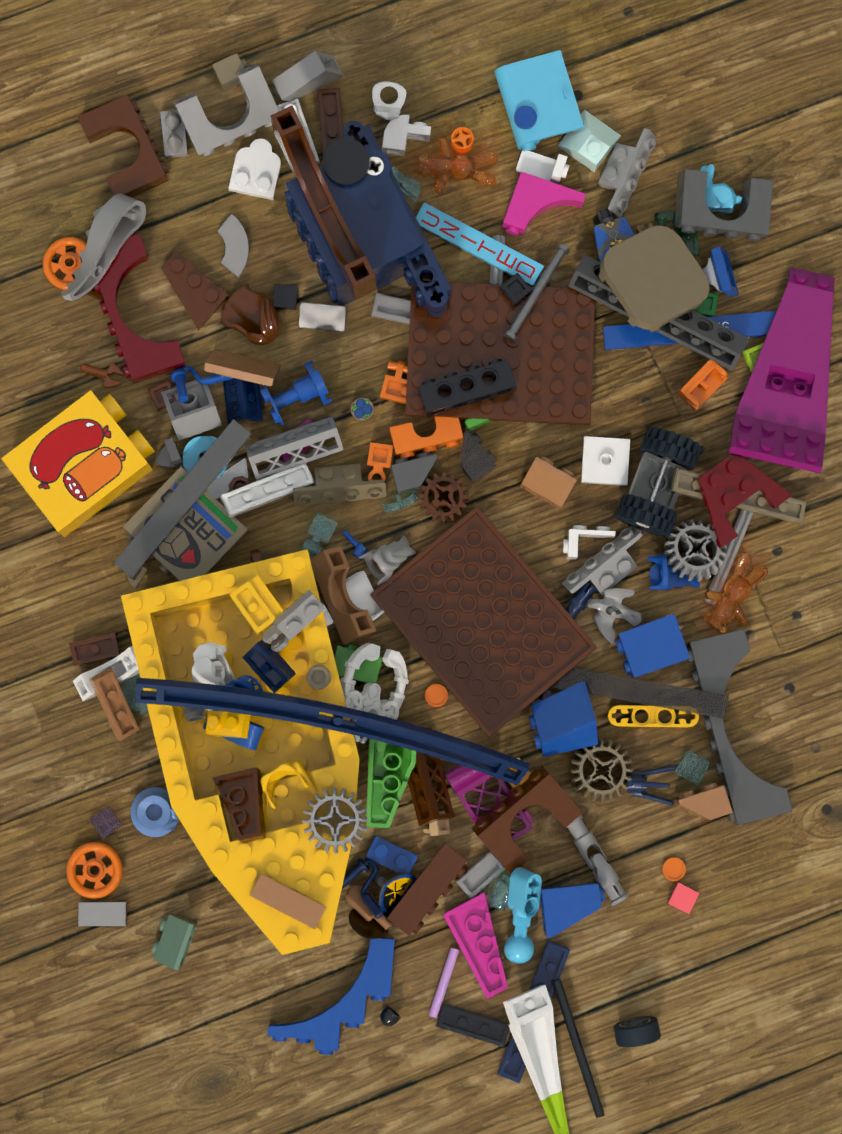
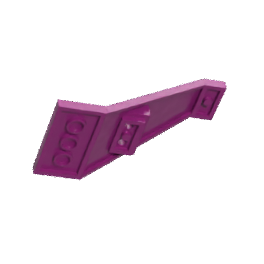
M790 267L786 290L733 419L729 453L821 473L826 438L835 277Z

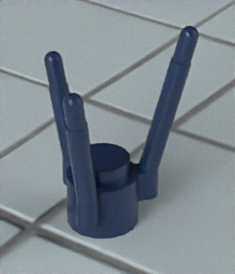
M674 765L634 771V774H628L632 780L627 781V793H633V797H642L663 804L673 805L674 802L641 792L646 791V787L669 788V783L647 782V777L642 776L678 770L681 766Z

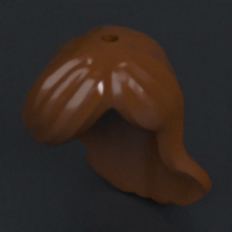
M245 284L239 290L237 289L223 305L221 312L222 324L227 328L241 332L252 343L267 345L274 341L281 332L282 320L272 300L267 294L252 291L249 288V284Z

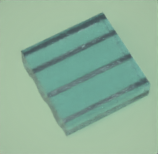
M686 750L675 774L699 785L710 762Z

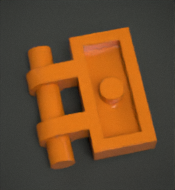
M389 360L387 369L396 371L395 377L385 375L380 394L381 399L406 405L407 380L402 379L403 373L407 374L408 365L405 364L406 362Z

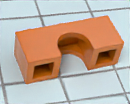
M434 417L436 430L429 437L418 436L413 429L412 422L389 427L396 458L415 457L414 453L421 451L433 453L437 451V447L445 445L446 449L459 446V442H462L464 438L459 418Z

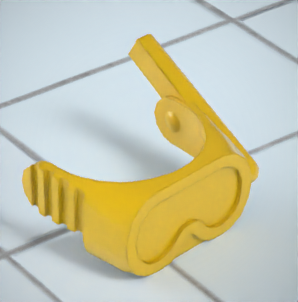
M298 761L283 763L277 769L261 778L262 789L266 793L265 796L269 801L268 803L273 809L277 808L273 800V788L276 782L284 776H298L303 785L309 788L313 795L318 794L317 788Z

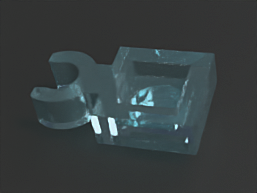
M392 166L391 170L401 190L416 202L422 196L420 183L413 177L409 179L406 175L403 176L397 168Z

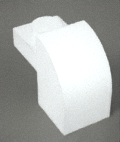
M400 115L399 118L391 120L385 128L382 152L388 155L405 157L407 139L430 142L431 126H427L423 122L409 124L410 115Z

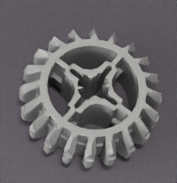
M693 519L689 521L688 525L683 521L680 524V528L675 526L672 529L673 533L667 537L669 541H666L664 547L668 549L664 552V555L670 557L667 560V565L674 564L672 572L679 570L681 572L679 574L680 578H683L686 574L688 575V581H692L694 576L698 582L702 580L703 576L708 580L711 574L716 575L719 572L718 568L723 567L724 562L722 560H725L727 554L723 551L727 549V545L722 548L717 546L715 531L710 530L711 523L704 527L702 520H699L697 525H695ZM691 535L699 536L701 539H694ZM678 541L685 550L683 557L680 556L678 551ZM708 544L712 549V560L708 557L709 554L706 551V546ZM701 546V548L699 549V552H698V551H697V553H694V552H693V553L689 556V554L691 553L692 549H693V550H694V548L698 549V548ZM690 562H696V563L699 564L700 566H694V565H691V564H689V563H690Z
M336 787L332 788V795L328 794L327 789H323L325 797L321 799L319 794L316 793L314 797L318 802L316 804L310 800L307 802L309 806L313 807L312 811L307 809L303 811L304 814L310 815V819L302 820L304 824L310 823V827L305 828L304 833L312 831L314 835L310 836L308 840L311 842L317 838L319 840L315 845L317 849L322 843L326 844L324 848L326 853L329 851L330 846H334V854H337L338 846L341 845L343 851L347 852L346 843L349 842L352 847H356V843L352 839L356 837L362 840L363 836L358 834V831H367V827L360 826L361 822L368 821V817L361 818L360 813H364L367 810L366 808L358 810L357 806L362 803V800L359 799L354 803L352 799L355 793L353 792L347 798L345 797L346 789L344 788L341 790V795H337ZM331 800L329 815L326 817H315L319 807ZM338 800L350 805L355 816L342 815L339 811ZM334 807H336V813L339 814L338 817L341 816L342 819H348V821L338 823L336 834L335 827H332V824L322 821L333 817ZM355 823L353 832L347 838L339 841L341 826ZM316 825L329 826L332 841L321 836Z

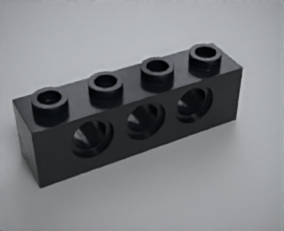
M496 359L490 361L488 366L480 368L479 365L466 369L467 372L461 374L452 372L446 374L444 379L441 380L428 379L423 381L422 385L419 386L418 392L426 417L514 392L517 385L509 361ZM490 375L495 379V382L493 384H486L482 378ZM463 382H469L473 388L470 391H464L460 385ZM440 389H448L451 394L449 397L443 398L439 396L438 391Z

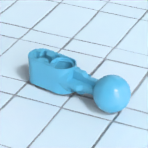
M522 867L516 868L510 876L508 907L512 910L515 930L514 934L504 944V953L507 959L515 964L526 963L533 956L534 944L527 936V928L530 926L531 917L539 910L542 886L540 875Z

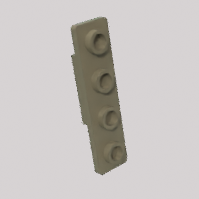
M360 464L314 468L316 486L293 488L295 506L378 499L387 496L384 479L362 481Z

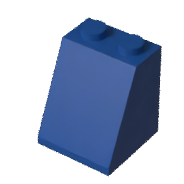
M675 614L619 633L617 635L618 639L615 640L619 654L623 653L626 660L623 662L626 675H631L632 679L690 658Z
M585 681L579 682L531 706L532 715L528 716L531 730L536 729L537 735H534L536 749L541 748L543 757L598 745L596 718Z
M596 882L541 888L540 902L544 935L547 938L553 937L600 909L601 902H605L604 889L599 887V884Z

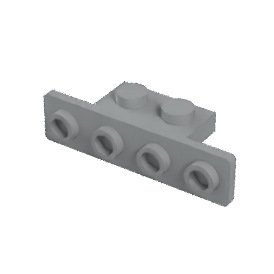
M644 128L636 147L616 143L598 182L602 188L615 191L608 210L616 218L622 217L623 212L626 211L628 201L637 187L638 179L646 167L648 157L655 148L657 138L650 129Z
M633 526L624 529L616 539L604 545L599 553L587 559L581 568L569 574L566 580L562 582V585L573 594L590 580L597 589V592L603 596L606 589L614 587L638 567L626 550L639 540L643 534Z

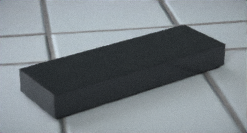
M443 1003L436 1027L505 1047L510 1030L508 1024L510 1023Z

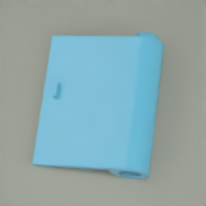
M561 50L507 64L494 71L519 150H523V152L536 149V145L540 140L584 128ZM521 106H530L536 111L537 121L530 129H521L514 122V114Z

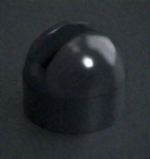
M388 1005L380 1014L381 1022L386 1026H393L401 1019L399 1014Z

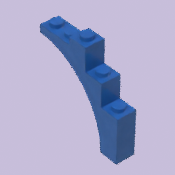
M381 937L370 940L368 956L360 975L351 989L337 1003L324 1012L306 1020L289 1024H269L267 1036H273L272 1040L287 1041V1038H296L298 1043H310L312 1039L315 1040L314 1049L319 1050V1054L333 1055V1051H338L341 1022L345 1023V1027L359 1028V1024H364L366 996L369 995L371 1000L385 1001V997H390L395 938Z

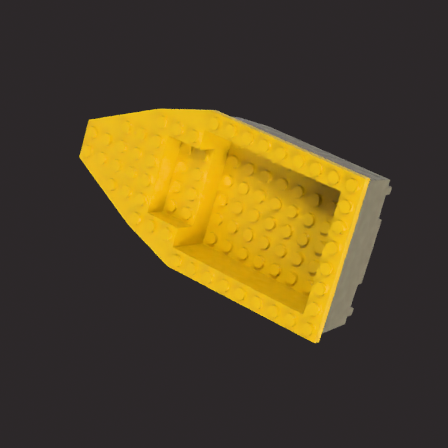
M308 549L122 595L121 599L140 678L194 682L192 677V667L195 663L193 653L200 644L214 642L226 647L227 651L224 653V656L236 679L243 675L252 676L260 683L264 692L273 693L242 658L257 642L263 639L262 635L268 628L257 635L229 594L258 574L284 612L308 590L320 601ZM322 611L292 640H289L285 648L280 650V652L278 651L279 655L295 671L296 675L283 685L276 694L347 707ZM315 665L326 667L331 674L329 685L321 690L312 688L307 682V672ZM143 688V691H156V689ZM147 704L171 807L213 874L282 955L330 943L351 844L349 842L346 843L347 852L343 851L341 845L338 846V853L334 854V846H330L329 851L326 853L324 852L326 844L322 843L317 849L315 845L319 840L317 838L311 842L308 840L314 834L312 831L304 833V829L309 828L310 823L304 824L302 820L310 819V815L304 814L303 811L304 809L312 811L313 807L307 804L309 800L315 804L318 801L309 788H306L296 775L284 776L276 782L272 792L273 800L277 806L275 809L268 803L269 801L265 796L266 793L262 789L265 838L242 843L236 835L229 818L230 814L221 799L220 790L215 784L213 777L257 767L261 771L262 778L283 763L298 761L317 788L321 799L325 797L323 789H327L328 794L332 795V788L336 787L337 795H341L343 788L346 789L345 797L347 798L352 792L355 793L352 799L355 803L357 800L360 759L354 735L295 722L251 715L250 721L264 727L257 750L255 751L237 745L223 737L205 734L206 729L203 726L206 718L187 722L186 717L183 716V707ZM323 712L319 713L321 715L333 717V714ZM343 717L344 720L350 721V718ZM331 800L319 807L315 817H326L329 815ZM338 800L339 811L342 815L355 816L350 805ZM334 807L332 818L322 820L323 822H329V824H332V827H335V834L338 823L348 821V819H342L341 816L338 817L339 814L336 813V807ZM355 823L341 826L339 841L347 838L353 832ZM321 824L316 825L321 836L332 841L330 827ZM264 874L326 906L316 929L250 896L260 875Z

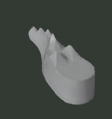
M120 193L113 196L105 205L93 212L94 220L91 229L86 231L88 237L86 248L79 254L82 259L81 266L73 271L75 279L67 284L68 289L61 291L62 297L65 300H77L90 292L99 283L125 241L143 224L146 217V206L143 202Z

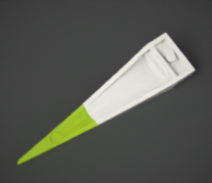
M539 985L504 1001L503 1004L510 1022L508 1024L554 1134H569L559 1073L553 1006L546 985Z

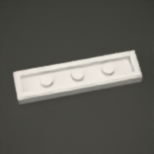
M304 463L222 494L220 498L231 518L293 493V488L310 487L314 485L315 481L307 464Z

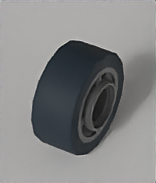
M653 1016L625 1019L616 1023L613 1027L616 1044L619 1047L643 1046L653 1043L661 1037L658 1019Z

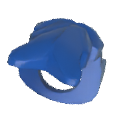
M666 555L648 556L647 561L656 562L650 570V583L653 587H649V590L666 591L672 588H682L683 586L700 587V582L696 580L695 576L692 581H688V575L685 574L683 578H680L679 574L681 572L679 570L672 572L674 566L667 565Z

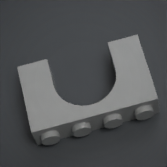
M256 63L235 73L245 94L247 105L243 117L231 126H217L208 121L194 92L173 102L198 155H210L216 151V147L222 144L224 147L236 142L235 138L253 135L257 132L256 129L263 125L265 127L272 126L270 115L279 112L261 69Z

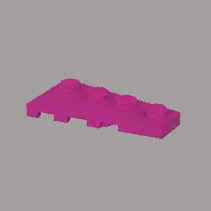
M483 892L444 913L443 916L486 998L489 999L507 989L508 985L485 893Z

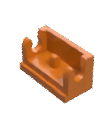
M710 359L679 391L678 395L691 408L697 411L727 380V372L718 363Z

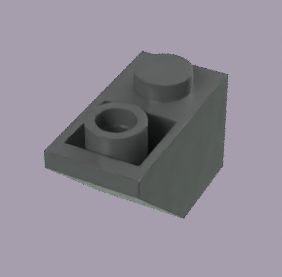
M425 452L417 455L418 459L409 461L408 458H401L394 461L395 464L391 465V470L398 495L420 490V487L423 486L425 479L429 476L437 462L436 454L431 455L430 452Z

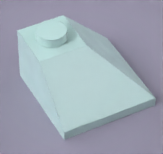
M584 110L581 113L584 128L568 132L558 144V147L595 173L621 135Z

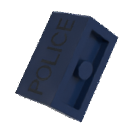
M236 378L223 381L228 424L233 419L237 422H257L263 420L259 384Z

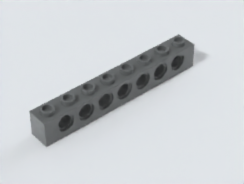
M584 255L574 272L569 287L630 318L606 281L601 282L599 278L601 262ZM694 310L668 322L656 331L732 371L749 341V338Z

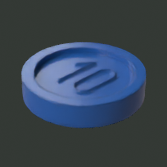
M521 106L514 114V122L521 129H530L537 121L536 111L530 106Z

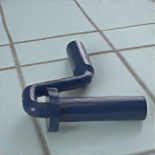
M359 857L357 859L358 864L345 874L342 889L364 870L366 872L370 871L368 867L370 865L373 871L361 889V896L372 914L378 919L384 913L366 891L378 873L379 868L374 860L369 858L363 861Z

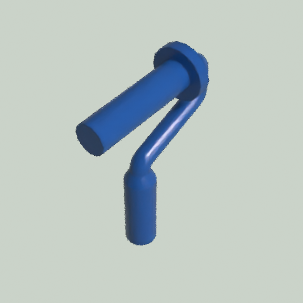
M192 366L181 367L174 370L171 374L172 381L176 383L180 402L188 400L185 385L187 379L186 372L190 371L200 384L211 385L233 379L232 377L219 374L209 375L203 379Z

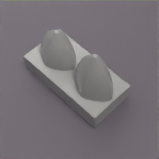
M177 110L160 112L165 158L188 156L186 129Z

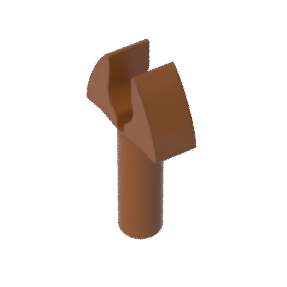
M84 363L80 367L82 373L102 378L105 381L104 388H115L122 385L121 382L112 381L108 376L118 374L124 377L122 371L113 363H110V368L101 369Z

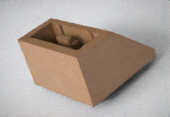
M542 456L540 459L536 457L520 487L560 510L577 480L573 478L574 474L569 470L555 468L553 466L554 462Z
M717 783L701 786V791L697 793L694 790L679 793V798L673 800L675 805L704 820H712L733 813L724 785L717 786Z

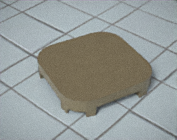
M666 226L650 227L613 246L606 252L600 263L599 278L602 283L605 281L608 283L630 316L627 321L632 327L636 325L642 329L650 330V332L659 330L661 326L691 310L695 311L704 302L709 293V281L706 274L681 237L674 230Z

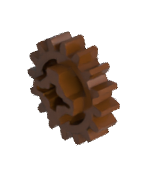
M446 472L442 473V477H438L434 473V480L431 481L426 478L427 487H420L424 494H420L418 499L424 500L420 504V508L426 507L425 515L433 514V521L437 517H441V522L444 523L445 518L449 517L452 522L454 521V514L459 517L462 515L459 510L460 508H467V505L463 503V501L469 500V496L463 495L467 491V487L460 486L463 481L462 479L454 480L455 474L448 478L446 477ZM444 482L450 485L448 487H440L438 483ZM431 490L434 494V500L429 504L428 493ZM456 491L459 494L458 504L453 500V495ZM438 492L441 493V494H443V495L446 494V493L449 494V495H448V501H449V502H446L445 500H442V501L440 502V501H439L440 495L438 494ZM439 508H447L449 512H439L437 510Z

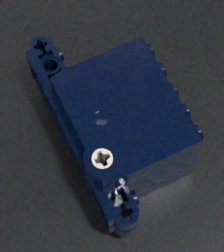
M349 121L343 128V138H352L360 142L367 149L370 157L368 173L359 183L352 186H344L333 183L326 176L323 165H321L319 169L349 231L361 251L367 257L376 276L377 289L404 277L408 286L413 285L414 298L418 306H423L432 317L442 316L447 310V303L451 299L452 289L391 170L388 156L382 152L369 124L363 126L359 121ZM296 178L286 182L287 191L284 192L288 208L287 212L292 222L296 221L297 232L302 242L307 243V252L312 262L317 263V272L322 282L327 283V292L332 302H337L338 305L344 306L355 301ZM429 279L431 282L424 283L421 280Z

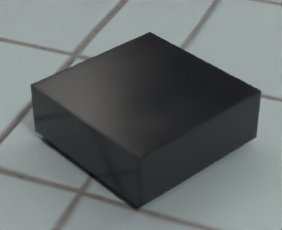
M518 273L499 287L513 306L532 292V289Z
M275 284L274 307L296 310L298 286Z

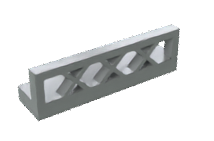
M332 416L245 446L256 480L344 450ZM335 437L336 445L330 447L322 445L326 439ZM305 446L314 447L310 454L300 453ZM288 453L292 455L289 461L282 462L278 460L282 454ZM264 460L270 462L268 468L258 471L256 463Z

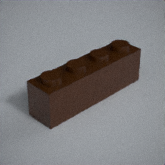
M444 843L387 916V919L408 936L412 932L417 934L424 925V922L421 921L426 914L431 916L439 906L436 901L441 894L445 897L453 888L451 882L455 876L460 878L468 867L465 865L467 860Z

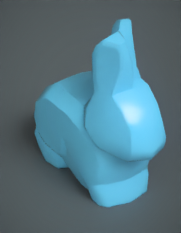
M713 164L702 166L700 171L707 172L706 203L709 210L725 214L732 213L735 206L741 204L743 197L736 195L734 190L725 183L714 184L712 182L715 172Z

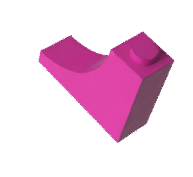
M521 171L502 228L514 236L524 235L529 224L539 214L548 209L558 206L582 208L586 194Z

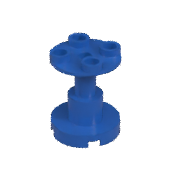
M313 360L304 364L308 375L292 382L294 387L271 397L266 385H262L263 389L260 390V393L265 403L270 401L273 407L270 413L276 424L280 422L282 426L284 425L278 410L299 399L304 403L318 396L323 406L332 402L331 398L326 399L325 394L329 392L318 369L312 370L311 365H314Z

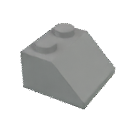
M197 380L186 383L188 395L186 402L179 401L177 387L161 392L178 441L222 426L207 384H200ZM174 394L177 402L174 401V403H170L169 399H171V395Z

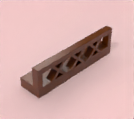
M416 751V764L411 772L408 784L419 826H425L438 820L454 818L440 758ZM426 757L432 760V769L427 765ZM432 779L438 783V791L433 788ZM438 802L444 806L445 814H439Z

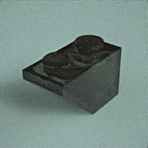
M467 429L464 432L460 468L472 484L475 485L496 469L497 465L495 462L497 459L490 450L485 451L480 445L483 442L476 432L471 433Z

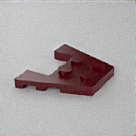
M733 453L697 478L719 548L724 547L739 536L725 515L758 490L761 491L772 509L778 507L791 497L788 491L741 455Z

